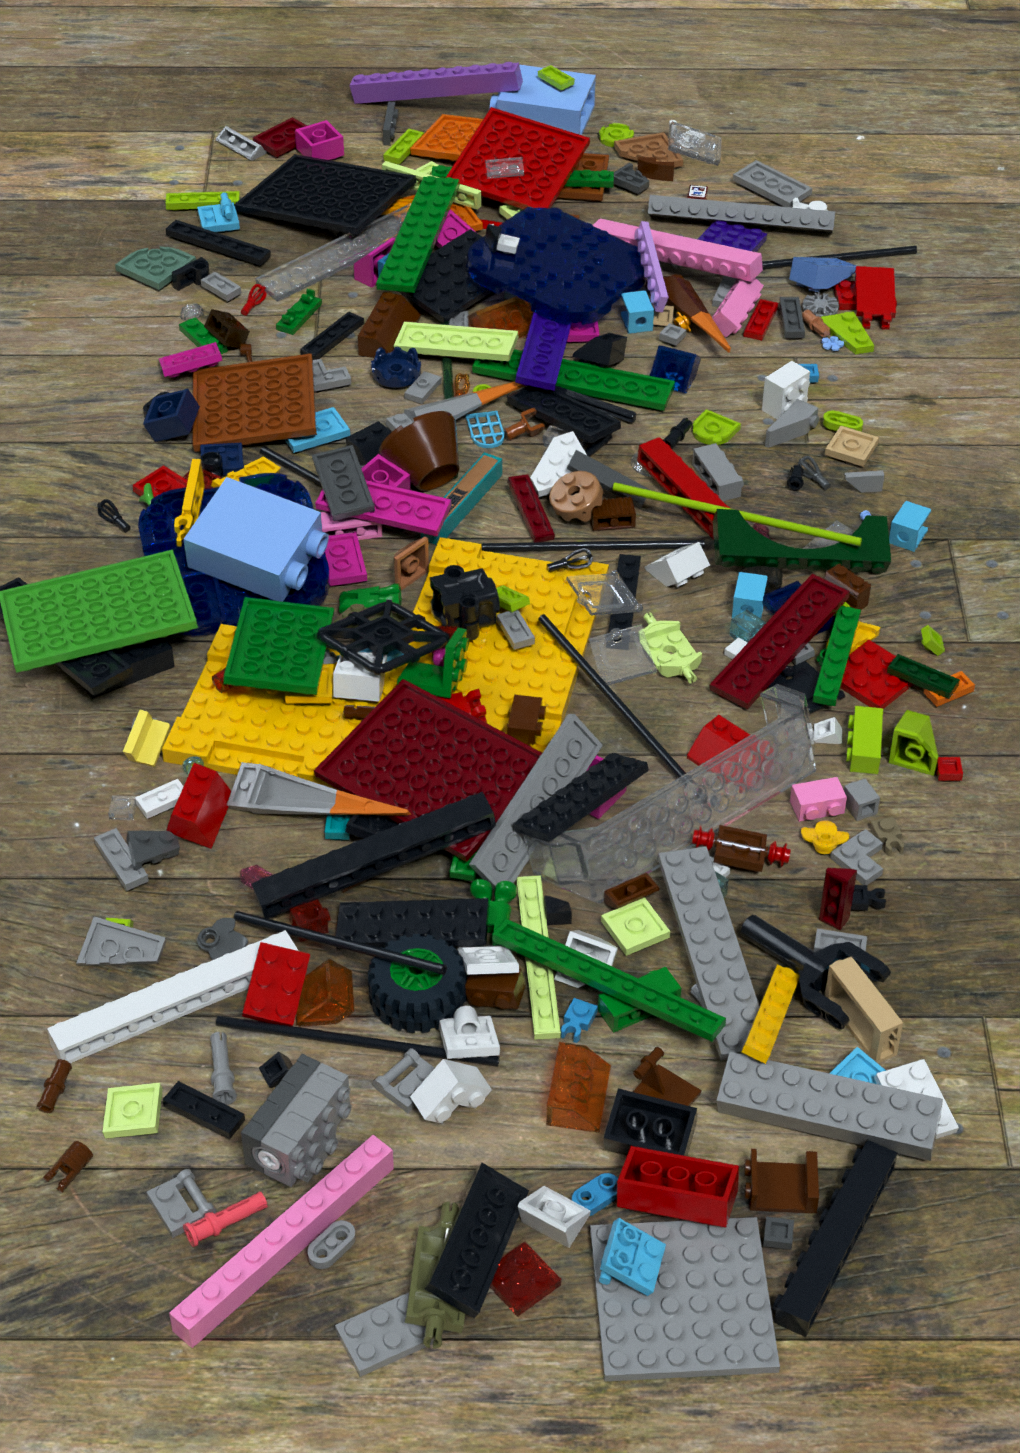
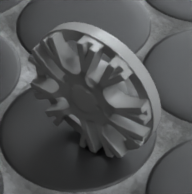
M820 292L818 294L814 293L813 296L807 295L802 304L803 311L811 310L818 317L835 315L839 308V303L835 297H828V294L825 293L820 295Z

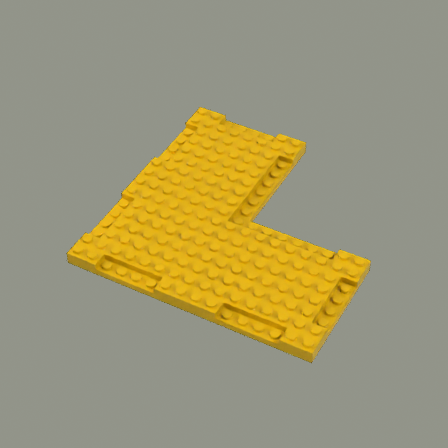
M440 537L429 563V573L413 613L424 616L427 622L439 629L442 628L441 623L434 618L431 612L433 590L430 587V577L444 574L445 568L450 565H458L464 569V572L483 568L487 577L492 578L496 588L504 585L529 597L530 604L518 609L533 633L535 644L515 650L512 648L497 623V614L508 612V610L500 607L499 612L496 613V625L479 628V637L469 641V647L464 657L468 661L465 673H463L462 681L458 682V687L456 690H452V694L462 692L464 697L468 692L479 689L481 705H484L486 709L485 717L487 724L506 734L514 694L543 698L542 706H546L545 720H540L543 723L541 737L537 736L534 745L529 744L532 748L543 753L564 721L580 667L538 621V618L545 614L584 657L607 584L609 564L592 562L590 566L585 568H563L548 572L547 564L552 563L549 561L482 551V544ZM581 560L570 564L581 565L588 563V561ZM221 624L207 652L206 665L181 717L177 716L163 745L164 762L190 767L193 766V763H197L218 772L235 775L238 774L242 762L262 764L336 789L315 777L314 770L362 721L357 720V717L345 719L343 715L344 706L354 705V708H357V706L376 707L397 685V679L408 663L385 672L384 687L379 702L333 697L332 703H286L285 692L223 684L224 673L237 626ZM415 627L411 629L413 631H425L423 629H417ZM411 642L409 645L417 649L431 642ZM329 649L330 652H334L336 656L340 655V653L336 650ZM434 651L420 657V660L417 662L434 665Z

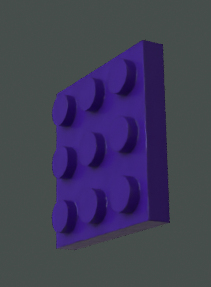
M718 220L714 221L697 240L756 252L767 240V233L762 232L760 229H746L742 225H729L725 221Z

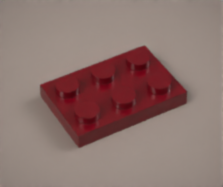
M292 117L254 136L253 141L261 145L265 151L278 157L296 148L295 129L307 125Z

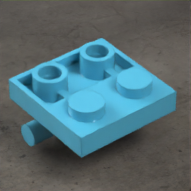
M227 193L220 195V204L197 207L201 228L213 232L240 229L234 203L228 198Z
M618 1218L613 1222L607 1246L603 1253L599 1282L608 1285L611 1278L614 1277L644 1295L649 1296L654 1292L666 1244Z

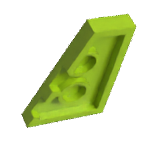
M854 312L821 317L823 322L830 328V335H836L844 342V346L855 355L874 352V344Z

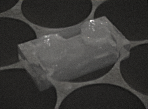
M522 157L485 160L487 179L524 176Z

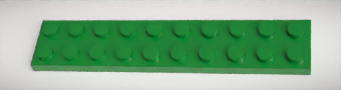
M434 176L423 177L376 282L377 290L415 292L460 187L459 179L451 177L437 178Z
M514 349L510 361L476 359L472 366V372L515 381L523 351ZM563 359L556 385L583 395L665 411L675 388V381Z

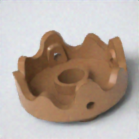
M574 471L565 474L555 482L551 488L549 499L555 514L560 515L564 520L570 521L571 519L578 518L586 522L591 518L592 509L595 506L602 505V494H604L599 480L592 473ZM579 491V493H576L573 496H571L573 492Z

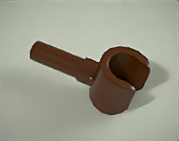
M241 344V356H246L247 362H253L251 344Z

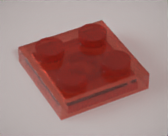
M523 1242L501 1258L490 1288L518 1317L560 1287L561 1278L526 1242Z

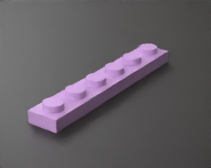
M641 221L639 228L635 230L634 238L637 240L638 252L641 255V264L644 267V277L647 278V288L650 290L651 303L654 305L655 312H663L669 297L649 222Z

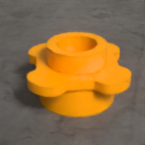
M677 312L676 315L678 317L674 319L675 326L691 332L689 327L691 324L690 319Z

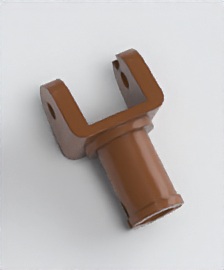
M535 408L523 411L520 422L504 429L509 440L525 432L533 437L546 428L543 423L530 427L527 420L537 413Z

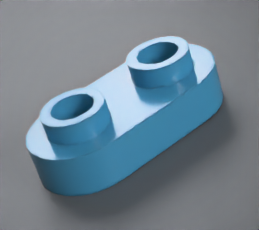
M610 1173L597 1176L578 1188L572 1195V1201L591 1211L590 1216L594 1215L617 1200L618 1177ZM588 1197L589 1200H583L582 1198Z

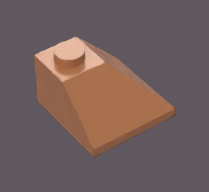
M426 537L409 543L394 554L395 583H400L401 591L429 572L428 538Z

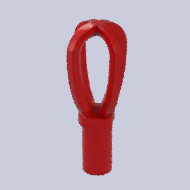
M260 284L253 285L249 292L247 303L241 310L242 315L247 316L255 305H258L266 298L265 286ZM258 287L259 289L253 294L255 288Z

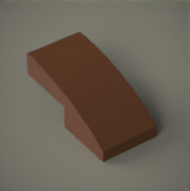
M638 157L637 170L643 176L654 180L673 182L674 162H658L656 157Z

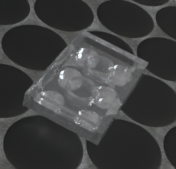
M673 121L671 122L668 140L669 151L708 164L719 165L721 161L722 137Z

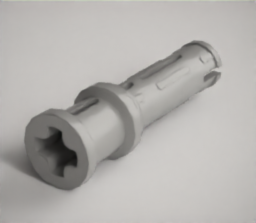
M215 1032L210 1036L214 1072L211 1075V1083L214 1086L212 1098L229 1105L237 1098L236 1091L233 1089L235 1075L229 1066L227 1035L222 1032V1040H220V1032Z

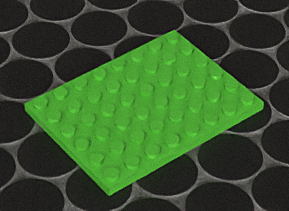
M173 550L0 591V603L16 673L30 671L42 666H51L66 660H75L86 655L99 654L111 649H120L127 645L144 643L147 640L164 638L172 634L188 632L198 628Z

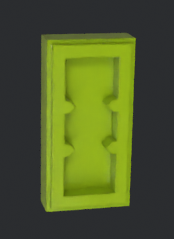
M552 65L538 71L539 78L560 90L574 85V78Z
M504 585L496 588L500 607L514 612L530 604L529 597Z

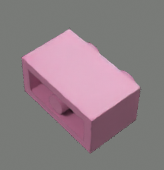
M838 777L792 785L790 803L799 822L845 813L847 796Z

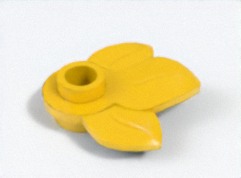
M819 821L815 828H801L802 838L812 842L815 850L821 854H831V851L837 845L849 840V833L837 831V826L831 821Z

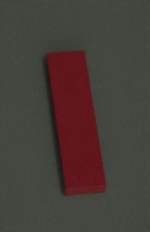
M529 475L508 477L507 483L533 542L554 540L555 533Z

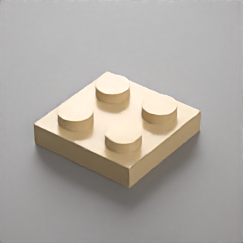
M840 426L826 447L825 455L864 467L878 445L879 437Z

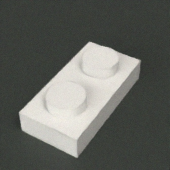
M178 779L135 797L136 805L147 819L175 807L184 786Z

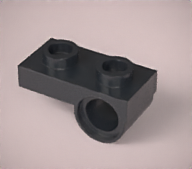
M200 257L173 271V288L180 291L193 283L201 286V279L210 275L209 263L206 259Z

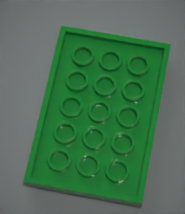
M245 597L225 669L223 684L317 695L327 645L317 638V632L319 628L332 624L334 608Z

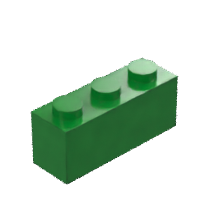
M666 967L650 971L647 975L639 978L681 997L682 988ZM604 992L598 997V1012L613 1033L654 1016Z

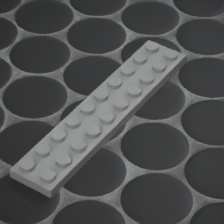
M707 846L658 853V862L705 1009L726 1018L725 1027L714 1039L720 1060H727L729 1052L744 1054L741 1051L759 1009V1004Z

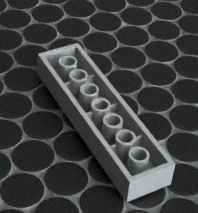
M729 1052L717 1097L719 1113L863 1146L868 1139L898 1154L929 1161L932 1159L943 1103L942 1098L767 1060L766 1064L748 1055Z

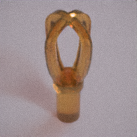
M458 373L455 376V396L464 395L468 392L470 387L468 374ZM464 379V386L462 389H459V383Z

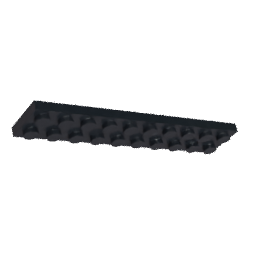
M18 577L0 586V591L27 585V583ZM0 603V618L4 621L2 607ZM111 650L78 657L75 660L55 663L94 696L133 675L132 667Z

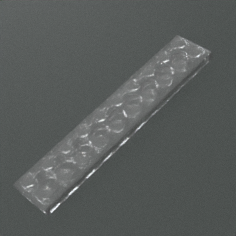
M411 203L373 221L358 235L348 233L255 278L256 284L265 286L266 293L278 302L354 265L355 262L393 237L396 240Z

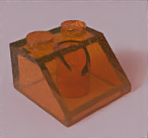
M328 959L305 976L296 1012V1025L303 1027L338 1024L354 1012L351 970Z

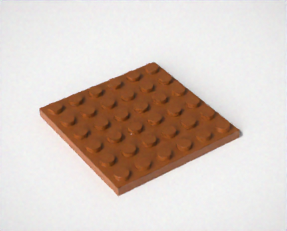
M312 353L204 368L193 372V397L200 406L193 423L194 452L201 451V444L242 442V445L317 435Z

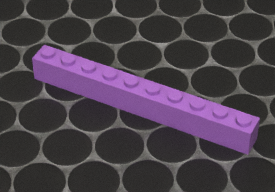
M506 62L504 64L490 63L488 65H472L470 67L456 66L447 69L441 67L435 70H407L400 73L389 72L388 74H359L353 77L349 86L354 103L358 104L519 91L523 78L519 62Z

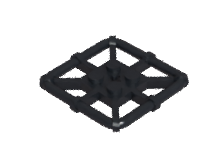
M386 600V602L376 604L358 613L355 611L349 613L348 617L321 627L317 632V638L339 652L342 658L351 660L367 671L381 676V673L389 672L409 662L419 661L420 657L445 647L450 640L448 633L427 622L424 616L416 615L403 606L392 602V600ZM384 611V615L372 621L367 619ZM392 611L405 618V620L398 622L390 617ZM350 625H352V626L358 625V627H356V628H346V627H348V626H350ZM415 627L417 629H423L425 631H413L411 629ZM334 638L354 639L356 641L345 646ZM411 642H431L417 649L409 645ZM369 648L376 653L375 664L357 652ZM395 649L404 654L382 664L383 655Z

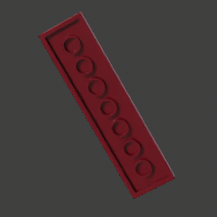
M811 574L710 683V691L748 710L847 601L850 591Z

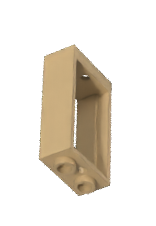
M852 956L844 960H837L832 965H829L825 996L840 1005L850 1019L846 1025L848 1030L867 1055L875 1062L880 1063L896 1056L903 1027L902 1020Z

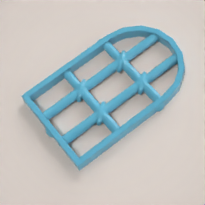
M498 411L465 414L474 444L482 448H495L503 443L505 432ZM496 415L498 422H491L489 416ZM478 417H486L488 422L480 424ZM469 418H475L477 423L471 425ZM499 425L501 432L494 433L493 426ZM489 426L491 432L483 434L482 427ZM478 427L480 434L474 435L472 428ZM502 435V438L497 442L496 437ZM493 437L494 443L486 444L485 438ZM475 438H481L483 443H480Z

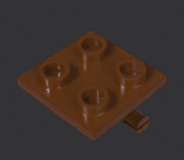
M655 1047L649 1055H645L641 1059V1064L633 1071L637 1079H642V1082L633 1092L691 1106L701 1095L702 1090L663 1066L657 1065L658 1060L664 1056V1052L661 1048Z

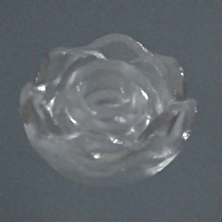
M197 303L189 304L181 309L180 318L183 321L195 317L198 319L200 315H204V310Z

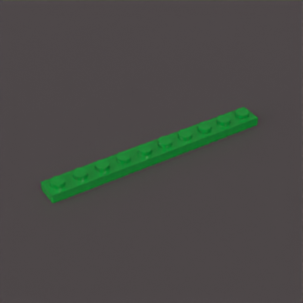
M443 165L432 166L431 175L446 178L452 167H445ZM574 170L564 186L613 188L614 171Z
M508 919L492 934V940L497 944L711 1042L714 1041L726 1025V1018Z

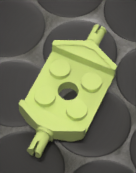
M649 612V615L646 613L644 620H646L648 626L638 634V642L661 675L667 678L684 675L689 683H694L697 680V676L692 670L697 669L702 662L701 651L695 652L680 631L679 621H656L651 612Z

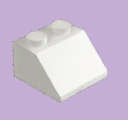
M697 542L672 551L645 566V569L666 587L674 584L676 587H679L688 582L686 578L690 576L695 578L704 573L703 569L710 566L700 543Z

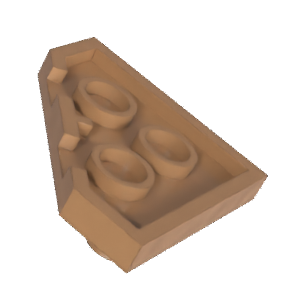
M664 132L614 141V148L621 157L638 161V157H656L658 162H674V168L683 166V158Z

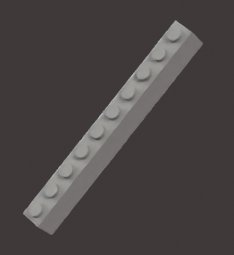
M650 195L648 215L656 217L711 222L721 220L732 224L833 233L835 211Z

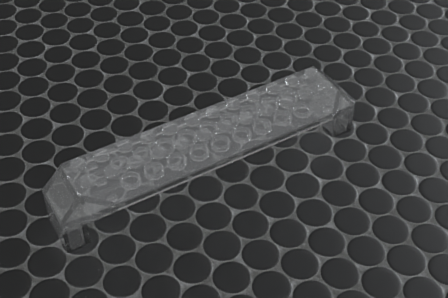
M779 684L762 692L760 697L767 726L599 826L564 831L551 842L523 834L533 874L536 876L541 875L542 879L564 890L600 904L604 902L605 890L644 873L649 874L659 868L658 853L690 849L695 846V844H691L694 829L699 830L701 826L705 832L712 828L714 833L718 832L719 825L728 826L790 788L793 784L816 772L814 734L805 693Z

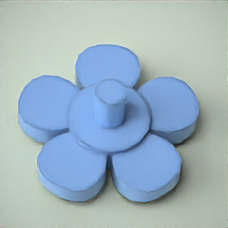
M831 336L830 339L825 337L821 341L822 347L827 350L838 351L844 346V342L838 340L836 336Z

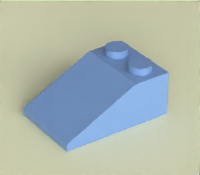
M793 257L789 279L795 281L797 286H808V290L819 292L820 289H829L854 275L857 265L838 258Z

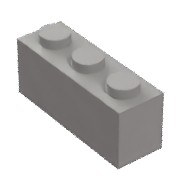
M716 443L693 449L692 466L701 479L706 482L707 486L722 501L741 497V489L744 486L743 479L737 474L733 464L728 461L724 451H721Z

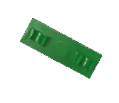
M307 288V294H302L299 301L288 309L286 314L282 315V319L276 324V330L294 335L322 305V299L315 297V291Z

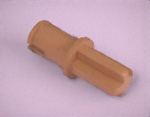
M805 310L802 313L803 321L809 325L812 331H816L822 337L830 335V328L823 322L821 317L813 314L811 310Z

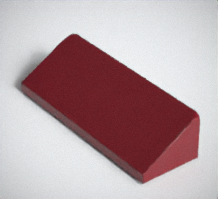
M847 868L826 869L819 914L820 921L838 930H841L850 918L857 870Z

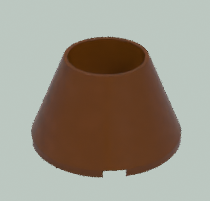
M446 411L429 412L413 418V423L404 428L400 425L385 438L379 448V455L410 474V483L421 491L439 488L451 481L459 472L456 420L451 413Z

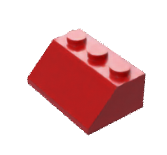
M717 715L702 728L687 754V759L741 794L771 769L773 749L721 715Z
M193 763L171 814L166 831L212 849L229 808L227 802L231 794L230 788L217 771Z

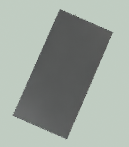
M353 445L312 455V460L333 521L375 511V506Z

